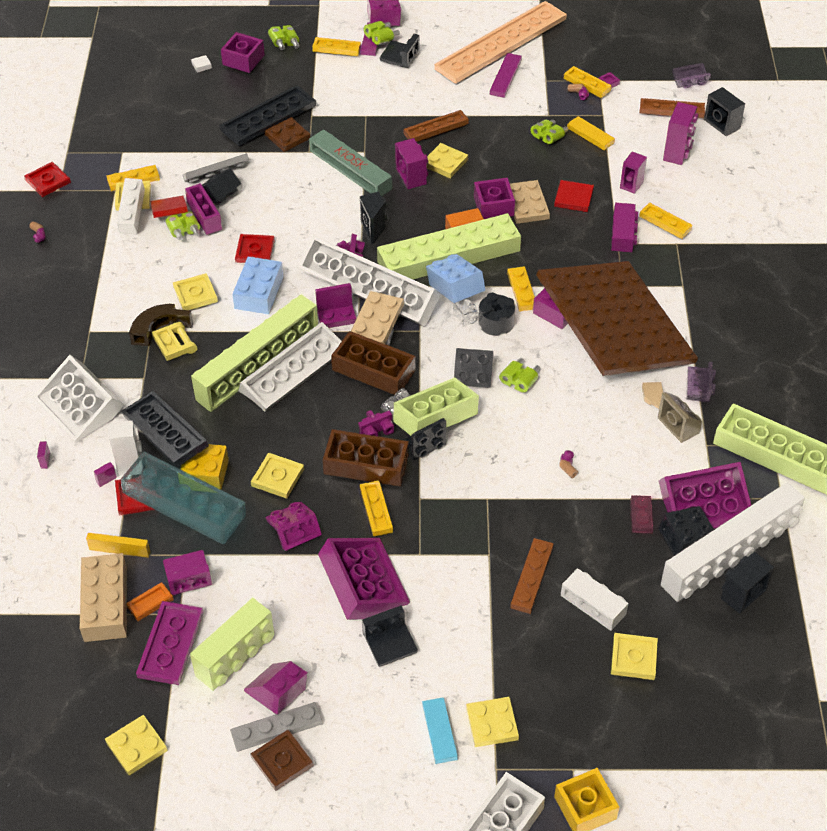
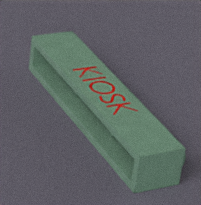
M322 130L309 138L310 152L367 192L374 193L379 191L381 196L392 190V176L389 173L380 169L332 134Z

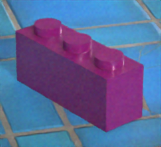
M201 183L185 188L187 204L205 234L208 235L222 230L220 213Z
M615 202L611 251L632 252L633 245L637 244V235H634V233H637L638 223H635V221H638L639 211H635L636 204Z

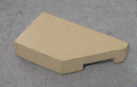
M661 382L642 383L644 402L654 405L659 409L663 393Z

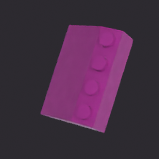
M741 462L666 476L658 480L667 512L700 506L714 529L751 506Z
M380 538L327 539L318 556L347 620L365 619L410 603Z

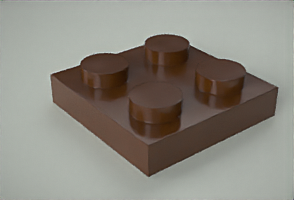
M292 117L265 130V136L283 152L311 138L310 133Z
M289 730L284 731L250 753L252 760L275 791L313 767V761Z

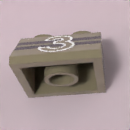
M667 392L662 393L657 418L681 443L699 434L702 424L700 417L678 396Z

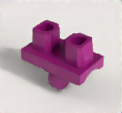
M352 233L350 242L346 243L343 240L337 243L336 246L363 257L361 253L365 242L356 240L357 234Z
M369 410L366 412L367 418L362 419L358 423L359 434L378 436L377 432L383 431L385 435L394 432L390 410L381 414H374Z

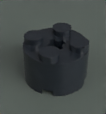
M493 292L488 293L487 297L483 298L479 304L478 323L481 326V330L493 336H499L500 333L504 332L509 333L514 327V300Z

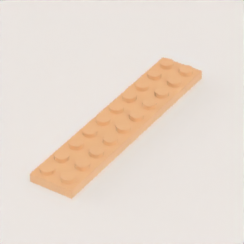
M544 1L435 63L434 69L456 84L566 20L567 14Z

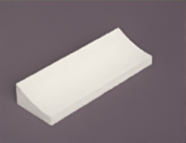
M321 322L240 382L239 392L250 398L266 412L332 361L331 355L342 341Z

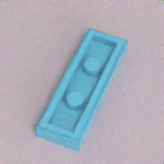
M444 697L422 701L435 764L458 760Z

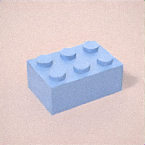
M458 254L449 255L446 259L434 261L426 266L429 285L453 303L485 291L482 271Z
M247 257L232 294L234 309L269 315L283 279L282 262Z

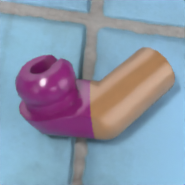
M583 84L568 85V92H577L581 100L588 98L589 91Z
M31 222L30 229L37 233L33 235L34 241L37 243L44 241L46 236L43 226L37 222Z
M565 450L564 454L560 457L559 465L567 475L574 478L578 474V470L572 466L574 453L571 450Z

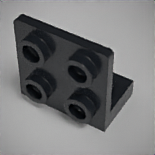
M413 34L408 39L407 44L393 40L390 41L381 54L380 61L408 68L420 50V35Z
M456 348L454 378L469 387L490 388L494 351Z
M444 418L403 439V441H409V456L413 461L426 456L436 449L442 448L446 444V420Z
M700 506L664 513L658 527L674 556L714 530Z
M402 605L362 619V633L378 667L418 652L405 624V611Z

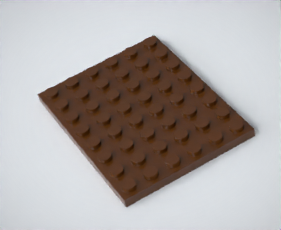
M629 261L538 270L536 276L602 376L695 364L698 357Z

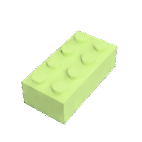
M452 378L394 402L393 422L410 436L412 433L442 418L446 420L447 428L478 414L479 395L458 379Z
M252 597L190 653L195 676L212 691L218 686H222L233 672H237L249 657L255 656L258 649L262 645L269 643L273 638L274 628L271 611Z

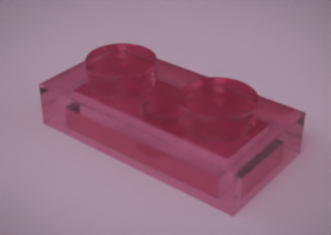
M631 495L632 533H652L651 496Z

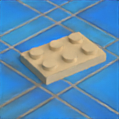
M538 180L510 184L515 199L514 218L516 224L550 219V213Z
M370 291L351 331L385 344L404 306V299Z

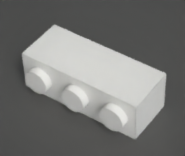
M125 178L117 218V226L120 233L137 235L145 192L142 179Z
M133 421L108 423L109 441L118 475L141 473V465L145 464L144 453H140L142 452L141 440H139L138 428H134Z
M578 568L562 584L561 596L610 631L627 613L628 603L623 597L614 594L604 584L598 583L588 573L582 572Z

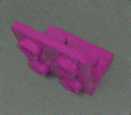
M351 283L315 289L319 324L323 322L328 328L355 323L356 315L352 304Z
M294 502L288 508L273 511L266 517L267 522L277 530L282 548L285 551L322 535L315 513L302 502Z
M203 550L163 560L172 595L212 585L209 567Z

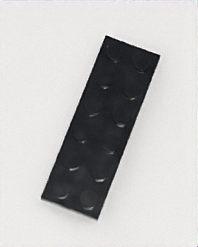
M295 85L220 124L219 127L227 137L240 146L265 133V130L316 106V100L298 85Z
M151 391L121 411L123 416L128 421H133L134 427L138 428V431L176 468L209 447L207 440L154 391Z

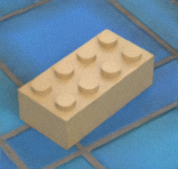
M123 553L81 557L80 631L84 642L127 638V566Z

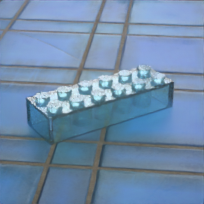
M146 452L139 456L121 478L122 493L223 545L246 516L244 501Z

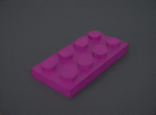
M162 601L136 672L137 678L174 685L180 684L204 613L203 608Z

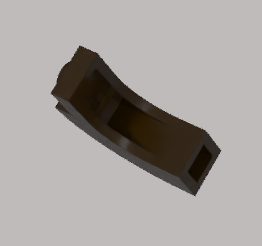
M172 303L160 304L146 309L135 318L130 327L131 345L150 346L153 331L177 322H182L185 328H192L191 310L176 309L175 304Z

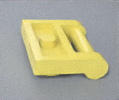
M177 322L152 332L155 342L167 361L186 353L193 354L197 351L196 344L190 340L182 322ZM174 333L179 334L184 345H180Z

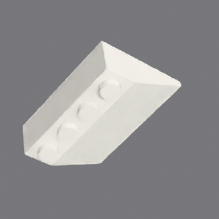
M71 355L66 358L33 396L38 404L75 442L80 441L111 421L124 406L81 361Z

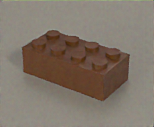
M352 331L347 333L331 355L333 371L396 396L401 393L416 371L414 355Z
M332 429L323 456L324 474L370 482L379 481L382 484L401 487L409 457V441Z

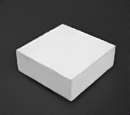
M206 55L191 59L192 65L197 72L212 68Z

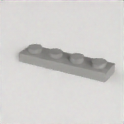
M247 153L186 172L182 176L184 181L189 180L191 183L199 180V176L205 175L206 178L215 175V171L220 170L222 172L233 165H236V168L246 165L245 162L249 160Z
M313 702L281 712L278 715L275 714L232 728L230 732L236 751L239 752L267 743L286 730H289L291 734H295L322 725V720L316 703Z

